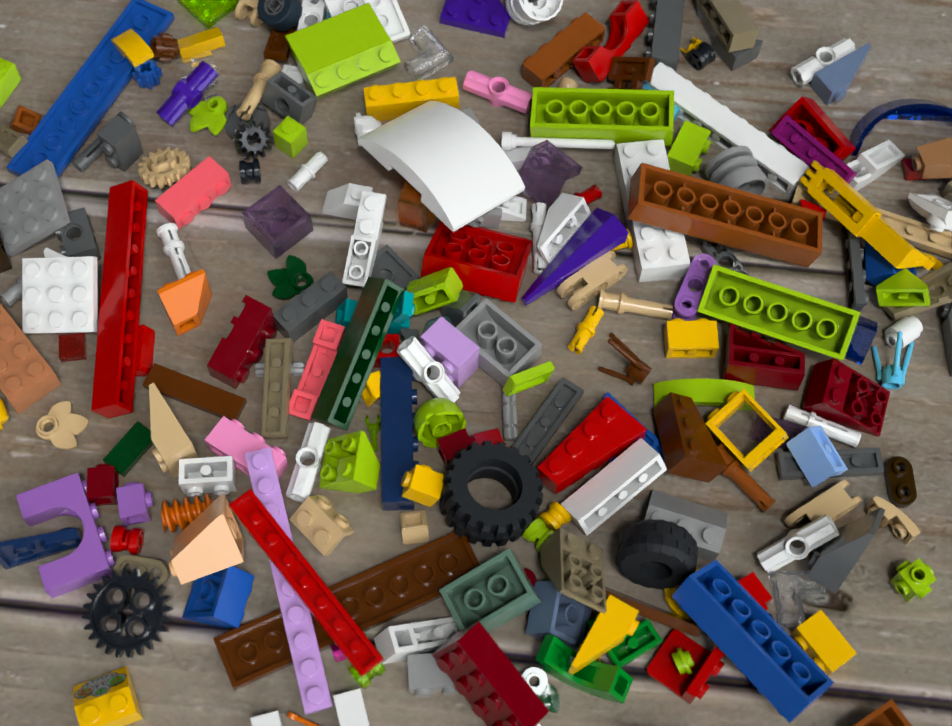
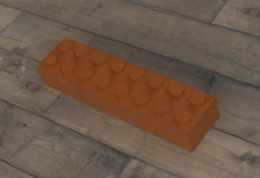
M641 163L631 177L627 219L804 267H809L822 254V212Z

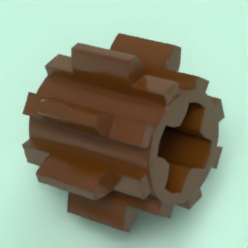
M158 33V36H153L150 41V48L156 60L170 62V59H176L179 48L178 40L173 38V35L167 33Z

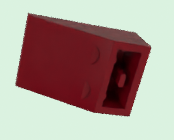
M832 358L813 365L802 409L809 413L813 411L817 416L844 427L878 437L881 434L890 391L837 359Z

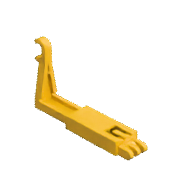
M814 160L811 166L817 171L814 172L810 168H807L805 171L811 179L809 180L803 175L800 177L799 181L808 188L807 192L856 237L864 238L895 268L903 269L923 266L929 271L931 268L937 270L943 266V263L935 256L923 253L908 243L880 217L882 215L880 211L833 169L824 168ZM825 188L830 194H834L835 191L840 193L836 195L835 201L823 192Z

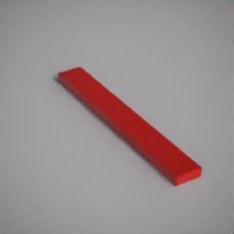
M249 489L228 504L234 515L359 676L362 678L383 662L384 658L254 492Z

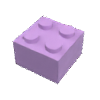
M442 316L421 336V345L434 361L443 365L445 374L457 388L478 369L479 346Z

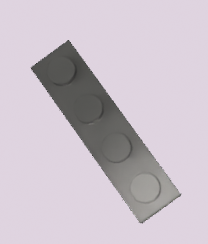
M843 225L841 232L849 309L861 312L864 306L868 304V292L864 290L866 270L862 269L864 250L860 248L861 237H856Z
M562 377L513 445L520 450V455H527L532 460L531 466L584 393L583 389Z
M880 448L836 450L848 470L841 475L830 478L882 475L884 467ZM778 452L776 459L780 480L807 479L791 452Z

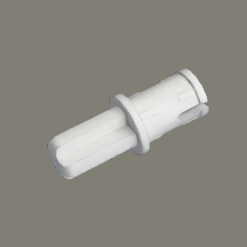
M322 152L316 153L306 164L300 165L298 172L287 181L288 186L294 192H299L310 179L315 178V173L328 161V158Z

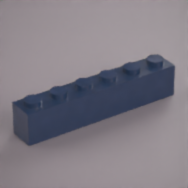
M381 357L383 511L414 510V501L401 496L404 488L401 486V481L406 471L409 472L416 464L419 465V461H413V452H418V438L413 437L415 413H412V404H417V389H412V381L417 380L413 376L411 368L401 357Z

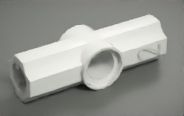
M844 38L830 47L819 48L814 56L791 69L792 80L796 85L801 86L809 83L817 71L855 51V43L850 38Z
M411 336L398 346L396 352L411 368L415 379L422 382L435 398H447L453 402L459 398L461 392L445 374L443 365L434 361L416 337ZM428 367L431 368V374L429 377H427L426 373Z
M317 422L308 424L301 449L296 454V464L286 492V496L294 501L303 503L311 495L316 476L321 470V460L331 431L324 424ZM306 459L315 460V462L309 466H305L302 464L303 461Z
M825 514L800 529L791 530L786 537L759 551L757 557L764 570L771 574L794 560L805 558L810 551L839 536V532L832 519ZM801 540L805 545L802 548H795L791 545V542Z

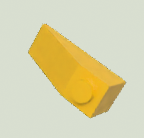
M609 595L606 601L607 612L604 614L600 612L568 673L573 675L622 643L627 634L632 637L639 624V621L635 620L639 611Z

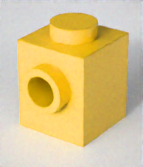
M416 464L409 472L406 471L403 475L401 486L404 488L401 496L431 507L440 499L444 474L433 471L427 465Z

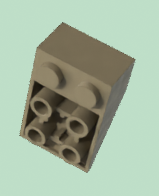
M559 528L541 544L542 568L560 593L603 614L606 613L603 549L573 533Z

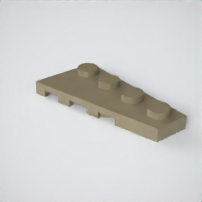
M952 261L920 278V280L928 285L930 306L881 307L896 321L952 302Z

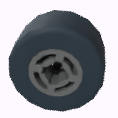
M258 0L257 5L260 19L270 28L281 32L292 29L299 22L303 10L300 0Z

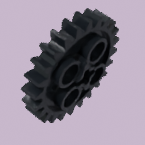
M123 568L120 576L117 571L113 570L111 580L106 576H102V586L93 584L97 592L95 594L87 593V597L92 602L91 604H83L84 608L89 609V613L83 615L82 618L90 620V623L84 627V630H93L88 639H99L96 648L101 649L107 645L105 654L110 655L115 650L116 657L121 658L125 651L127 658H133L134 650H136L137 654L142 656L144 655V646L149 650H153V640L157 642L163 641L159 635L160 631L169 632L163 625L164 622H172L173 620L166 616V612L172 611L173 607L165 605L171 599V596H162L166 586L156 587L159 579L154 577L149 581V572L145 571L140 577L139 569L134 568L130 575L129 570ZM134 589V594L131 597L130 590ZM121 590L123 594L122 601L115 605L112 601V595L115 591ZM147 594L150 599L149 605L141 609L138 604L139 598ZM129 609L133 611L132 616H125L123 611ZM114 617L117 621V626L114 631L109 632L106 628V623L109 618ZM141 621L144 625V631L140 636H135L133 626L136 622ZM125 627V637H121V632Z

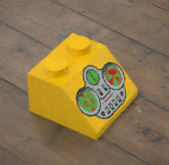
M127 666L73 686L74 709L79 726H126L143 719Z

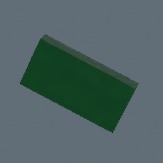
M137 421L103 459L104 463L114 466L117 472L125 477L153 445L151 430Z

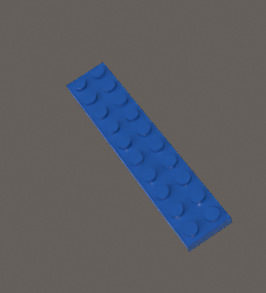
M131 0L28 137V142L7 165L8 172L19 177L43 161L49 160L53 163L57 178H59L133 77L132 72L135 71V68L126 57L121 55L111 39L132 29L150 47V41L153 36H158V33H165L175 19L174 14L145 0Z

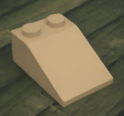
M153 382L149 385L151 440L155 446L151 451L163 473L169 471L172 478H175L179 475V459L198 458L192 442Z

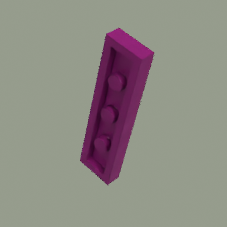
M785 115L771 132L815 171L817 170L811 166L814 160L824 168L833 169L848 184L858 174L788 115Z

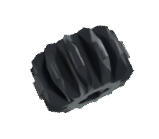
M254 120L249 121L250 128L242 122L240 126L244 132L238 129L234 131L236 135L241 137L233 139L234 144L241 143V146L237 147L236 152H241L243 149L246 150L243 155L244 159L248 157L249 153H252V160L257 159V152L264 158L266 154L262 148L267 151L272 150V147L266 144V142H272L274 138L271 136L265 137L271 129L266 128L262 131L261 128L264 124L262 121L259 122L257 128L255 127ZM254 134L258 136L256 140L260 142L251 146L248 144L250 140H247V136L252 137Z

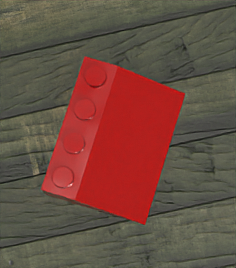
M440 220L424 253L421 277L452 267L463 284L462 290L476 292L481 296L494 297L505 302L516 303L533 248V240L470 225H464L452 232Z

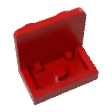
M675 629L670 633L650 662L646 672L688 704H691L696 697L700 700L710 687L706 681L710 675L716 677L725 663L720 660L725 653L717 647L712 652H709L681 631ZM680 647L683 652L689 651L695 666L690 668L692 673L689 675L687 672L682 675L680 674L672 657V654L678 652L677 649Z

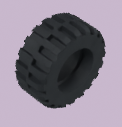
M483 441L481 446L478 443L468 445L467 450L461 449L458 451L455 458H452L447 466L442 481L443 487L439 499L441 502L439 508L442 515H447L445 519L447 525L450 528L454 526L456 528L455 533L461 538L465 535L469 538L468 542L476 544L479 541L483 542L482 546L491 547L493 543H496L499 547L506 545L508 540L510 542L518 540L521 534H524L534 521L540 509L544 495L541 492L543 481L541 478H538L540 472L535 465H530L532 460L527 455H520V450L514 446L510 449L505 447L506 443L498 442L497 445H494L492 441ZM480 478L496 480L508 489L513 499V505L501 510L486 508L474 500L467 484Z

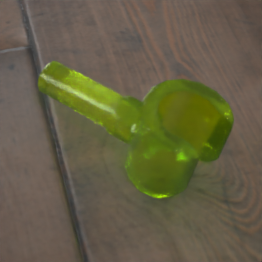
M367 415L365 423L367 431L370 432L371 446L374 452H378L377 435L381 429V419L377 415L378 421L372 424L369 423Z

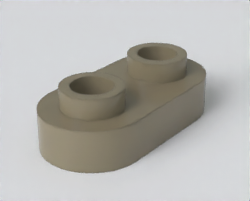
M124 555L115 563L114 571H117L120 576L123 568H127V565L132 563L134 568L140 570V577L145 571L150 573L149 581L154 578L153 570L158 568L161 574L158 577L159 582L156 587L165 584L170 576L168 565L158 559L137 555Z

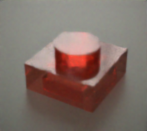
M84 333L59 335V359L61 362L87 360L86 336Z

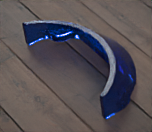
M900 99L882 104L868 112L853 129L850 142L856 147V150L851 155L857 156L865 137L870 135L874 126L882 119L952 122V107L926 99Z

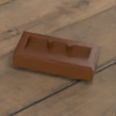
M296 25L285 32L272 29L264 50V59L287 61L290 47L285 36L296 32Z

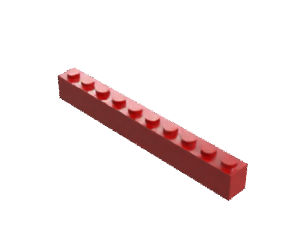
M134 180L109 188L91 411L108 419L133 413L148 190Z

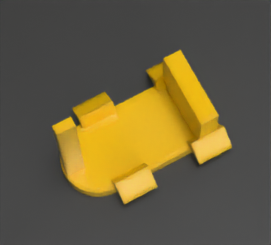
M692 37V44L688 46L687 51L681 47L680 50L687 55V52L691 49H696L697 45L701 43L699 38Z

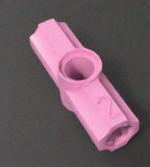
M473 70L468 71L465 77L463 90L488 99L492 106H507L524 114L529 112L532 105V94L509 85L507 79L503 77L490 78Z

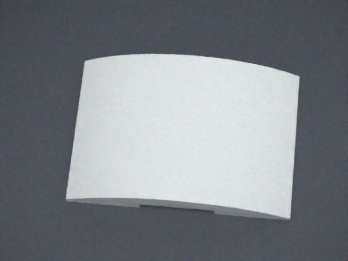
M428 101L359 137L357 141L388 171L394 168L422 194L421 202L452 232L525 190V185L520 175L497 142L472 118L442 102Z

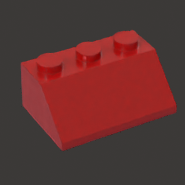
M803 96L769 129L772 132L785 115H788L842 161L856 150V147L813 99ZM778 140V141L782 144V146H784V147L786 148V150H787L788 152H790L791 154H793V155L796 156L797 158H800V157H798L793 151H791L786 145H784L780 140Z

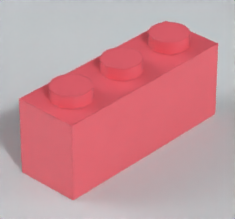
M208 156L155 200L159 213L170 223L177 224L178 230L184 225H188L199 212L206 210L217 197L224 195L232 186L229 173Z

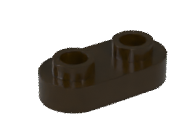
M896 456L891 458L884 467L888 498L897 508H907L917 497L913 468L906 458ZM896 465L901 466L903 468V471H899L896 468ZM900 490H905L907 496L902 495Z

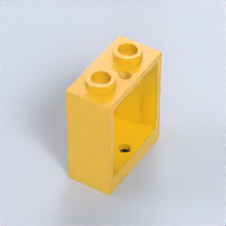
M743 389L740 392L735 391L726 400L727 404L721 410L719 408L715 409L707 417L709 421L705 424L751 473L789 437L773 418ZM745 403L773 430L746 457L718 429Z

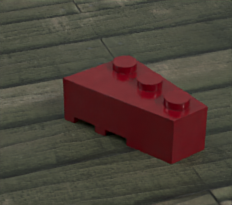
M245 295L242 300L245 303V307L239 318L234 316L230 322L234 325L233 329L226 339L222 337L207 364L210 376L234 389H237L240 383H244L247 380L252 365L259 362L262 358L266 339H274L277 334L272 308L248 295Z
M730 323L724 341L723 380L798 391L805 376V353L776 341L773 344L759 338L760 335L757 333H746L737 329V325Z

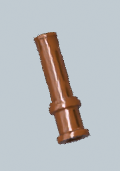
M721 443L717 447L728 466L722 471V476L730 477L763 513L766 512L776 501L741 467L742 463L739 459H735L725 449V445Z

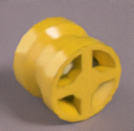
M555 501L549 505V509L546 512H542L538 516L546 522L548 529H554L555 531L561 528L563 524H568L572 519L567 510Z

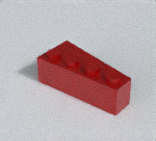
M607 396L537 467L540 472L538 478H541L543 484L556 495L584 478V475L592 470H597L613 457L621 455L640 438L644 440L647 429Z

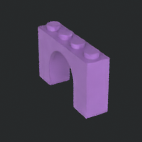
M79 473L16 495L22 517L29 527L59 516H73L83 522L84 535L77 549L63 558L38 567L45 591L51 598L102 580V576H112V566L116 563L112 551L106 550L104 542L108 541L103 526L99 527L96 518L100 517L95 502L90 504L86 498L87 479L83 480Z

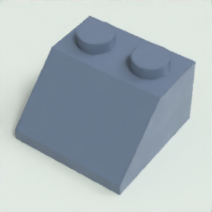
M551 580L536 581L534 588L542 602L530 609L525 634L542 642L546 634L554 635L569 648H580V645L584 643L588 635L589 627L587 623L591 619L592 608L560 593Z

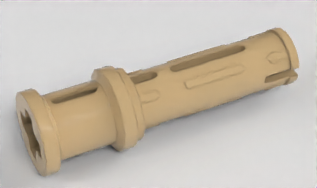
M264 60L261 64L262 69L259 73L255 74L252 88L236 111L238 117L241 116L242 112H245L241 117L242 120H250L252 113L263 97L266 81L281 71L280 65L274 60Z
M602 288L599 292L597 309L617 311V314L630 312L671 320L673 305L635 299L627 297V294L623 292L615 294L605 292V289Z

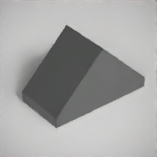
M717 35L713 49L729 69L734 71L758 58L763 40L756 39L754 48L728 52Z

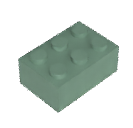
M510 548L439 590L460 631L479 621L486 631L491 633L542 602L518 557Z

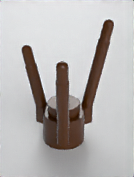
M610 333L609 337L611 339H608V343L631 362L626 369L629 375L627 376L601 366L598 370L624 380L632 386L635 382L641 385L652 368L640 360L619 338Z

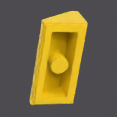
M218 27L178 39V51L182 60L224 47L223 34Z

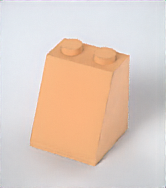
M225 494L220 495L174 539L173 549L170 550L171 561H169V568L174 577L178 576L181 585L244 562L245 539L233 512L229 508V502Z

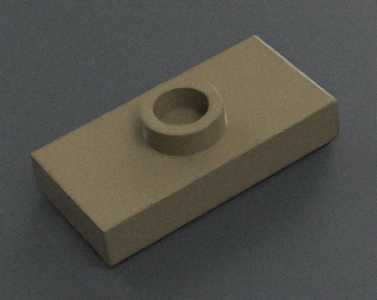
M0 123V152L13 158L28 140L20 133Z

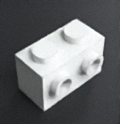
M233 457L179 459V486L183 494L189 497H194L195 495L200 497L203 493L227 495L230 492H235L236 465Z

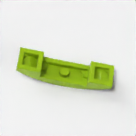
M708 378L658 382L653 384L654 408L670 392L691 397L695 406H725L727 404L726 400L735 391L740 392L743 389L755 400L754 386L738 381ZM747 403L738 409L741 411H754Z

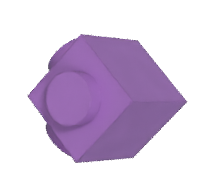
M129 482L124 484L123 487L116 488L119 516L125 526L151 521L150 507L154 506L151 491L146 490L143 483Z

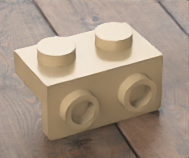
M322 495L308 496L289 519L323 556L330 555L345 536H349L354 532V529L350 526V521L344 515L338 514L332 508V502Z

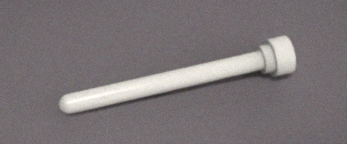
M502 132L503 151H511V149H516V146L613 149L615 147L613 140L517 137V134H512V132Z

